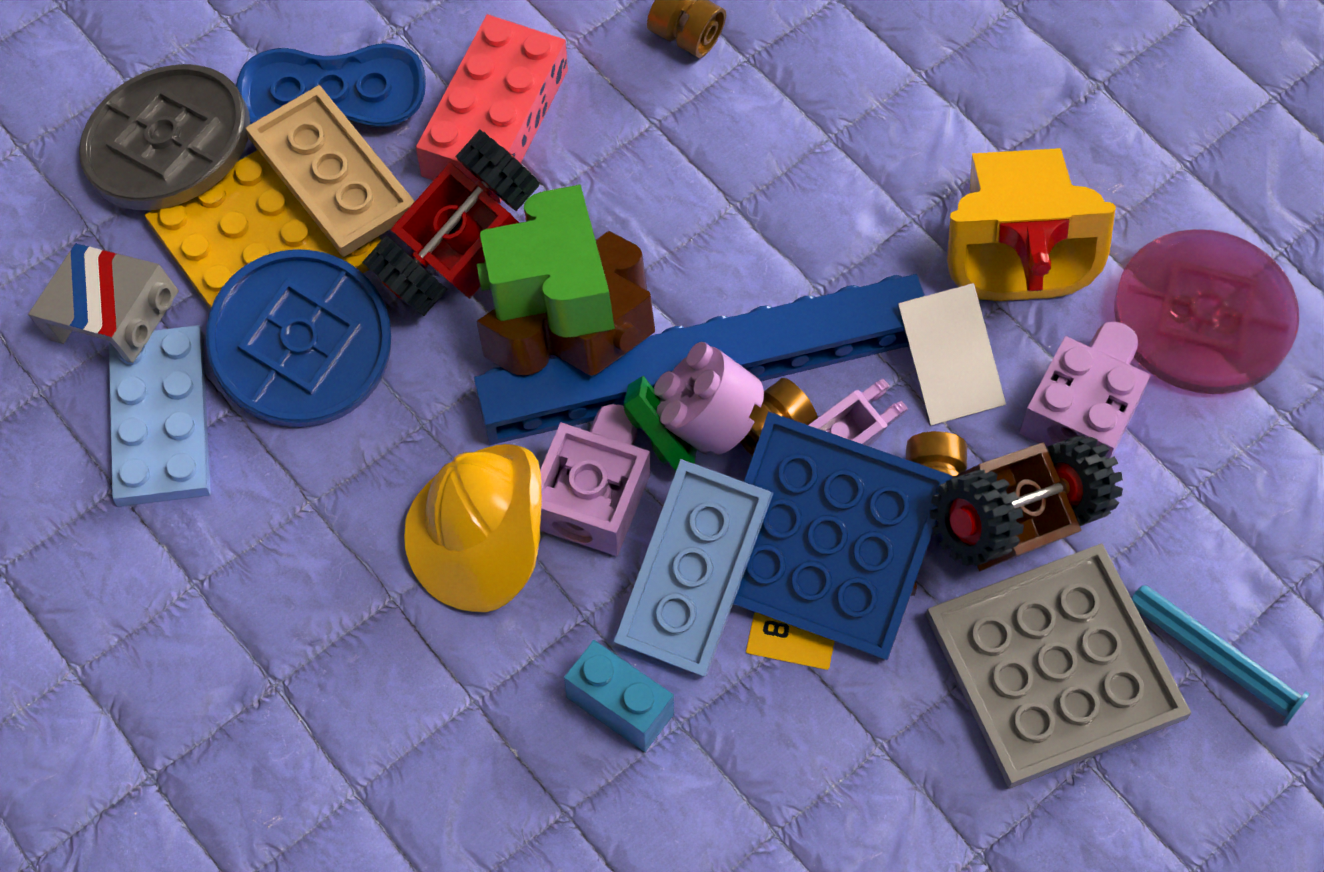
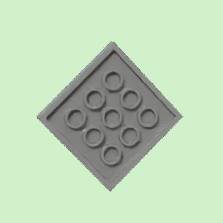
M1102 543L927 609L926 618L1008 789L1187 720L1191 714L1184 697Z

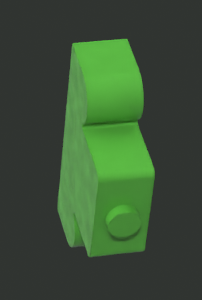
M581 184L536 193L524 203L526 222L481 231L480 237L485 262L476 265L481 290H491L498 320L504 321L546 313L550 330L562 337H576L615 329L610 293Z

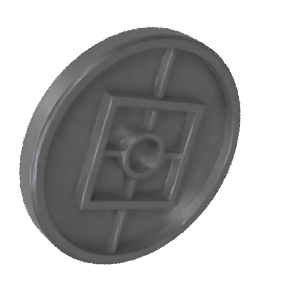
M193 64L170 65L149 70L120 85L94 110L85 125L80 140L79 156L81 167L94 189L104 199L117 206L133 210H158L176 206L203 194L217 184L233 168L248 140L245 127L250 125L249 111L236 85L219 71Z

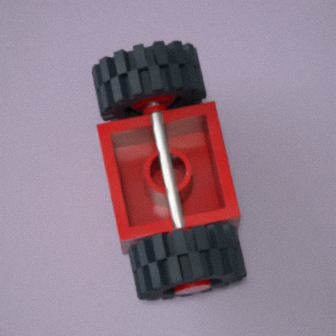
M480 129L455 156L479 180L474 183L449 162L390 229L414 250L412 255L415 258L413 259L386 235L362 262L391 292L401 300L406 301L423 316L426 315L448 289L423 268L421 264L425 267L430 264L470 299L481 287L476 265L485 262L480 237L481 231L519 223L505 208L490 197L491 191L517 211L540 185V182L509 151Z

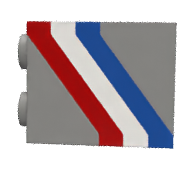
M75 243L28 315L50 341L64 344L72 331L110 341L126 362L134 363L161 318L171 306L179 290L157 263Z

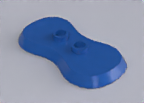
M375 44L347 54L334 56L315 55L289 48H275L251 57L240 70L236 87L247 105L250 124L320 85L349 121L373 127H392L407 121L418 111L425 95L426 76L418 55L406 47L395 44Z

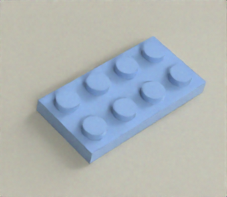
M200 325L154 330L134 363L126 362L109 341L112 494L116 506L210 496L204 341Z
M680 459L614 642L704 677L707 676L773 492Z

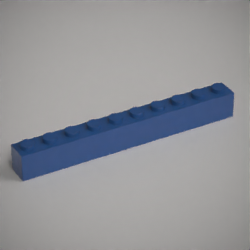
M913 274L904 277L893 275L884 278L878 283L866 286L850 285L839 289L835 293L823 296H803L796 299L793 303L775 307L768 305L759 306L749 313L737 316H716L709 319L706 323L694 326H673L667 328L662 333L649 336L596 375H588L559 357L550 358L548 364L542 370L530 375H516L502 367L490 369L483 375L474 376L477 399L489 446L557 430L560 422L574 426L594 421L596 414L603 406L612 404L624 406L628 384L644 375L654 388L660 376L665 372H672L687 357L691 348L699 342H705L709 346L716 347L759 378L760 381L908 347L909 342L898 303L925 296L918 275Z

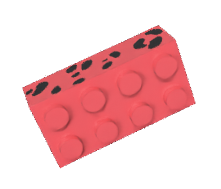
M487 14L416 145L421 176L434 180L451 162L474 183L479 180L455 157L479 129L509 151L521 163L568 71L566 40ZM491 191L490 197L496 202L501 203L502 199Z

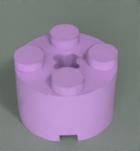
M705 342L695 344L687 357L672 372L668 371L660 376L654 387V393L661 401L657 406V414L660 416L661 423L673 434L706 455L709 451L719 455L734 448L748 434L755 422L749 418L754 404L761 408L764 399V389L759 378L716 347L709 346Z

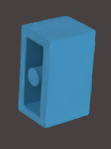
M595 640L591 642L564 677L567 699L643 752L648 750L674 715V694Z

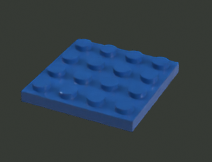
M768 411L744 482L773 492V496L733 604L888 660L933 534L932 527L937 523V520L930 519V510L938 508L931 503L932 496L939 494L936 490L939 485L946 483L945 481L952 479L953 476Z

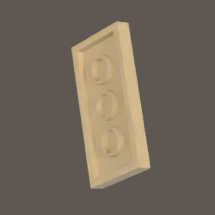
M320 85L245 127L249 140L342 257L347 256L390 230L415 202Z

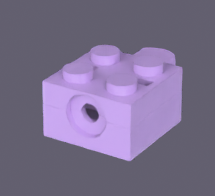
M1106 322L1098 328L1089 346L1065 336L1027 407L1019 434L1039 443L1044 442L1045 446H1050L1076 436H1085V439L1093 437L1098 439L1096 446L1105 444L1110 449L1105 456L1107 459L1111 458L1141 400L1151 374L1130 365L1138 346V338L1135 332L1126 324Z
M614 404L603 406L596 414L590 431L560 422L540 469L542 486L540 531L618 556L650 477V451L633 446L637 437V428L628 420L624 406Z

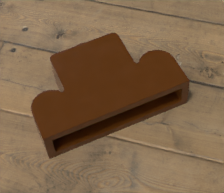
M611 231L596 239L610 293L615 329L576 337H562L550 330L546 313L500 321L496 318L495 309H493L476 321L483 356L516 375H530L539 372L548 364L549 355L552 354L588 375H596L655 332L651 294L647 291L641 249L636 244Z

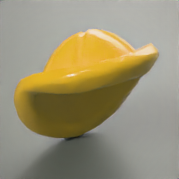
M502 444L475 452L460 453L453 458L452 462L446 463L413 500L405 519V551L414 575L426 591L438 601L465 611H494L510 602L529 581L535 569L538 555L542 507L539 461L530 450L518 445Z

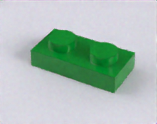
M644 375L628 384L624 401L625 414L635 428H642L652 440L651 445L658 459L663 464L670 463L675 471L680 459L695 464L697 449L666 429L664 424L661 423L660 416L657 414V406L661 403L660 398L655 395L654 388Z

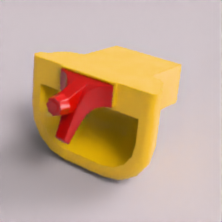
M1061 148L972 153L970 193L961 198L958 203V210L950 214L947 264L950 278L958 287L974 283L978 299L989 301L1056 298L1073 294L1090 285L1104 270L1110 254L1116 206L1111 202H1105L1102 196L1093 189L1073 186L1071 184Z

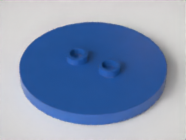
M293 249L260 257L242 267L225 283L216 296L208 316L206 345L211 368L218 383L228 397L240 408L268 423L287 427H310L329 423L347 415L359 407L373 393L388 365L391 350V326L387 308L381 295L360 270L350 263L327 253Z

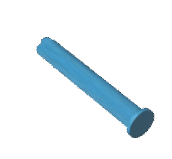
M1142 585L1132 596L1131 599L1140 614L1283 715L1285 719L1282 723L1286 726L1310 695L1307 691L1303 695L1299 694L1149 586Z

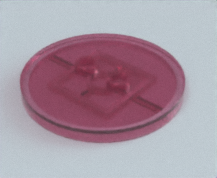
M1193 229L1177 231L1159 237L1145 245L1132 257L1125 267L1114 301L1115 321L1126 324L1137 335L1138 346L1134 355L1136 361L1162 381L1197 393H1232L1262 382L1281 366L1292 348L1299 327V306L1294 288L1276 261L1254 244L1237 236L1214 230Z

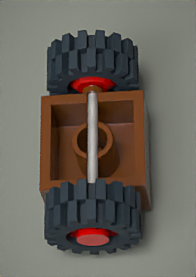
M1076 436L1047 446L1048 448L1042 442L980 463L953 476L952 479L945 481L946 483L939 485L936 489L939 494L932 496L931 503L938 508L930 510V519L938 520V525L932 527L934 535L942 534L944 539L939 545L943 550L952 548L949 557L954 561L962 559V565H977L980 572L1082 531L1080 526L1111 514L1110 511L1116 509L1119 504L1115 498L1122 496L1123 488L1115 486V483L1123 480L1121 472L1114 473L1112 466L1118 464L1115 456L1107 459L1105 455L1110 449L1105 444L1096 446L1098 439L1093 437L1085 439V436Z

